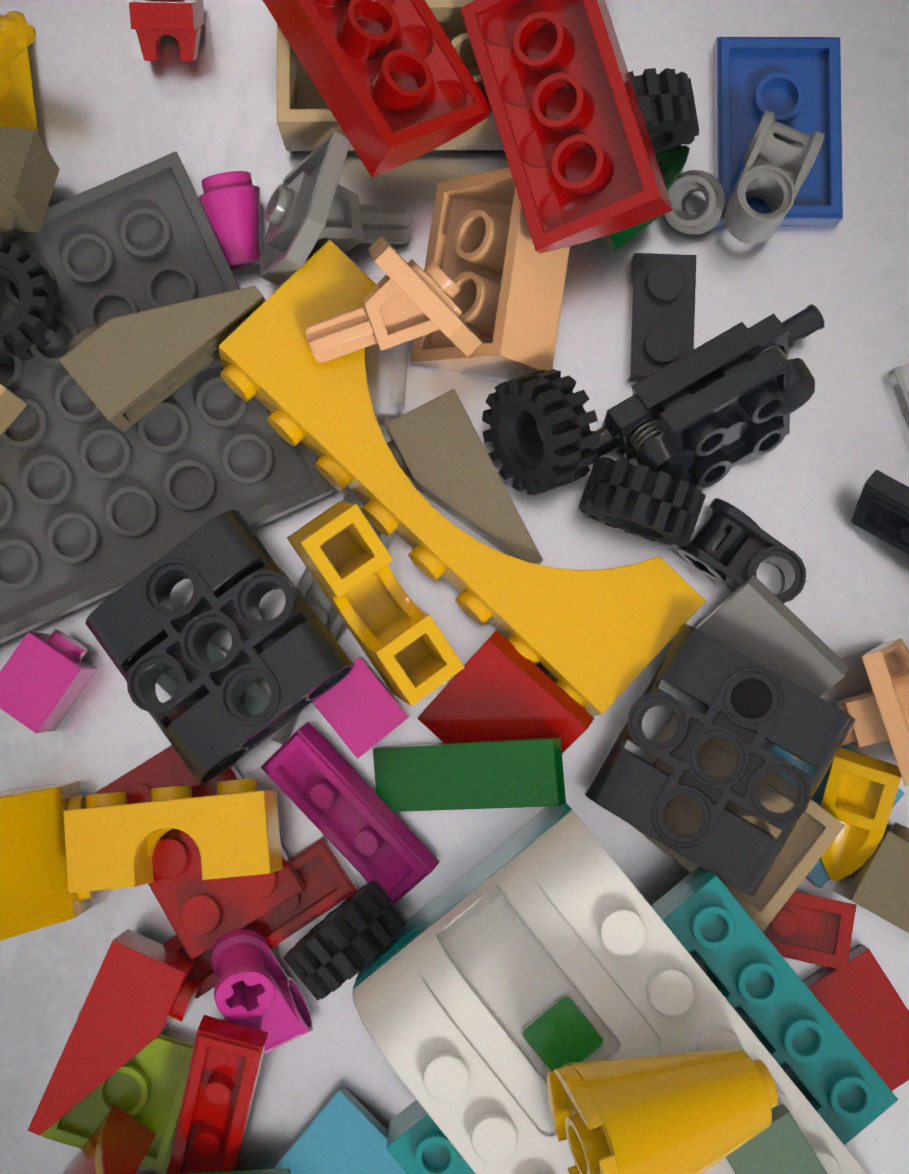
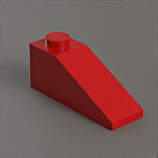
M127 929L112 940L29 1125L28 1131L39 1136L156 1039L173 1018L181 1022L184 1020L200 985L190 980L198 962L197 959L191 960L188 955L130 929Z

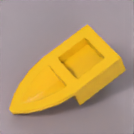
M841 747L834 758L821 802L823 809L845 825L821 856L830 879L837 882L861 868L876 851L884 836L901 780L898 765Z

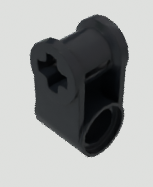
M718 498L713 499L709 505L711 514L693 537L688 547H678L677 549L681 557L694 568L711 579L722 583L733 592L752 575L757 577V569L762 562H771L783 571L785 586L779 595L774 594L783 604L793 600L800 594L806 583L804 563L794 551L762 530L743 511ZM725 531V537L722 539L717 548L713 551L711 549L712 545L715 543V541L718 539L721 533Z

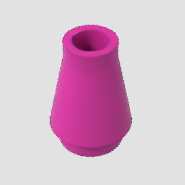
M247 171L224 172L204 178L201 181L204 194L200 195L198 199L230 268L241 269L258 265L260 256V187L253 185L251 173Z

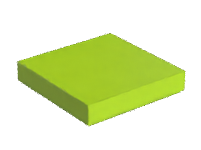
M164 1029L156 1039L42 1134V1137L81 1149L115 1104L156 1134L140 1167L166 1174L195 1037Z

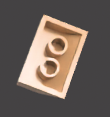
M510 167L437 182L425 268L434 261L461 290L452 301L463 312L459 317L476 334L482 344L467 357L441 330H437L414 339L410 363L425 367L501 378L522 377L544 369L548 371L553 368L570 246L545 253L535 251Z

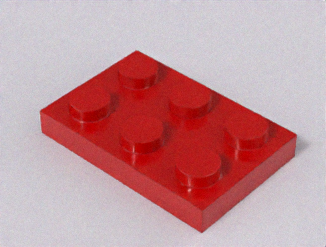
M171 745L96 793L126 792L127 804L152 802L151 789L191 785L192 798L217 795L216 782L241 780L242 777L233 764L216 777L199 784ZM172 829L159 839L152 856L154 882L148 885L191 960L209 951L216 940L225 933L244 929L307 889L297 871L292 867L282 846L283 870L269 874L202 880L200 851L195 841L188 834L178 829Z

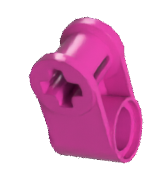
M237 929L225 933L216 940L211 948L210 955L213 971L219 979L215 984L214 999L217 1009L227 1021L269 1032L264 1054L313 1030L311 1015L299 987L293 978L287 976L264 937L249 929Z

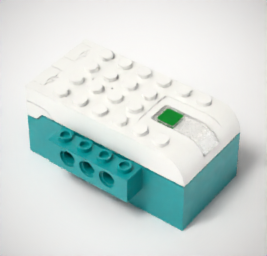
M566 802L561 806L545 807L416 912L408 919L407 925L403 927L404 929L400 934L394 937L393 941L386 948L379 951L369 964L366 963L359 970L352 993L353 1002L360 1019L379 1051L416 1098L414 1102L390 1121L386 1146L387 1150L406 1174H569L567 1168L576 1165L572 1156L568 1139L558 1142L547 1089L548 1073L563 1067L565 1063L740 1048L750 1056L752 1061L759 1059L766 1065L777 1089L778 1104L776 1107L784 1104L790 1111L827 1174H867L844 1145L899 1100L717 875L699 866L650 906ZM725 1157L703 1174H735Z

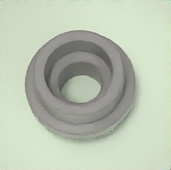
M702 170L683 172L667 192L673 211L664 215L669 224L679 232L690 235L705 233L719 223L725 212V190L720 181L708 172ZM701 191L706 198L705 207L699 214L690 215L686 210V199L691 193Z

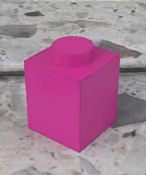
M55 629L51 636L46 633L28 632L0 671V709L35 733L55 731L98 668L83 659L88 650L81 643L62 631Z
M358 657L352 662L354 668L337 685L313 702L314 706L357 759L410 717V714L364 657Z

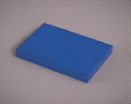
M717 37L713 45L714 176L720 181L725 190L726 204L743 167L741 162L765 109L775 113V120L809 135L815 130L825 134L814 164L799 189L793 206L780 225L837 226L843 219L840 37ZM757 197L746 198L749 206L756 212L762 214L771 213L770 207L762 199ZM723 216L717 225H725Z

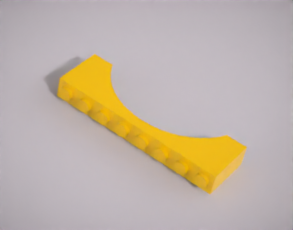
M328 240L304 263L302 268L296 271L218 346L221 365L224 367L220 372L221 377L243 400L249 401L254 396L272 413L267 418L269 424L286 442L296 446L301 441L319 458L314 463V466L333 487L343 491L348 486L366 503L361 508L362 513L380 532L390 536L395 531L413 549L408 553L409 558L427 577L437 581L442 576L460 594L455 599V602L466 615L481 626H484L489 621L514 645L515 649L522 656L531 660L590 715H603L675 636L682 624L686 623L706 600L660 556L632 565L596 570L562 569L534 564L501 553L477 541L453 525L433 508L410 482L384 440L374 414L368 390L365 348L324 363L317 362L310 350L305 331L308 325L363 306L362 299L376 285L331 240Z

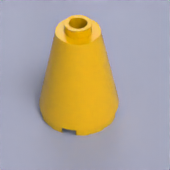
M740 1048L565 1063L563 1067L554 1069L547 1076L548 1100L558 1142L568 1139L570 1150L576 1165L567 1168L569 1174H703L766 1130L772 1122L771 1108L776 1107L778 1104L777 1089L766 1065L759 1059L752 1061L750 1056Z

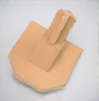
M382 236L368 248V251L374 262L386 275L362 299L364 305L310 324L305 329L306 338L313 357L320 363L377 343L382 351L437 330H441L467 357L482 344L476 334L459 317L463 312L452 299L461 290L434 261L424 270L413 259L407 263Z
M899 638L882 643L862 655L872 690L836 702L839 709L856 719L842 746L851 744L857 747H864L890 741L904 786H908L909 650L903 640Z

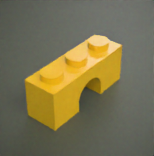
M339 501L287 537L298 556L394 695L413 706L465 668L430 614L419 609L396 580L388 565L393 558L357 504Z
M254 778L216 782L217 795L192 798L191 785L151 789L152 802L127 804L126 792L86 795V809L63 811L68 893L128 888L153 883L152 856L154 848L159 839L172 829L185 832L198 846L201 855L202 880L269 874L283 870L276 790L257 791V780Z

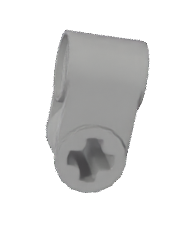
M765 109L741 162L743 167L726 204L723 216L725 226L734 238L740 242L755 244L764 242L773 235L793 206L799 189L807 178L825 137L824 133L815 130L811 135L776 121L775 113ZM757 197L762 199L770 207L771 213L762 214L756 212L749 206L746 198Z

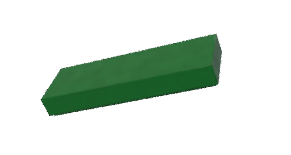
M561 737L373 748L376 794L393 812L561 806L566 802Z

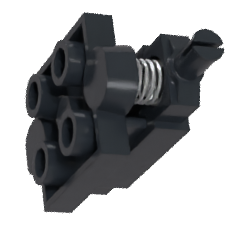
M810 304L807 308L783 322L774 313L749 328L743 322H740L631 386L633 396L607 410L602 427L595 431L600 432V443L590 448L598 453L597 458L613 449L622 454L626 460L636 456L637 464L647 466L649 470L665 472L671 475L670 478L682 479L690 483L689 486H700L702 488L712 486L722 480L728 474L731 467L748 457L769 453L790 433V414L803 406L815 393V379L803 359H788V353L793 349V344L825 327V321L821 312L815 305Z

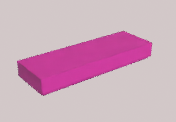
M309 722L301 726L261 766L265 773L368 883L376 880L394 904L428 876L440 862Z

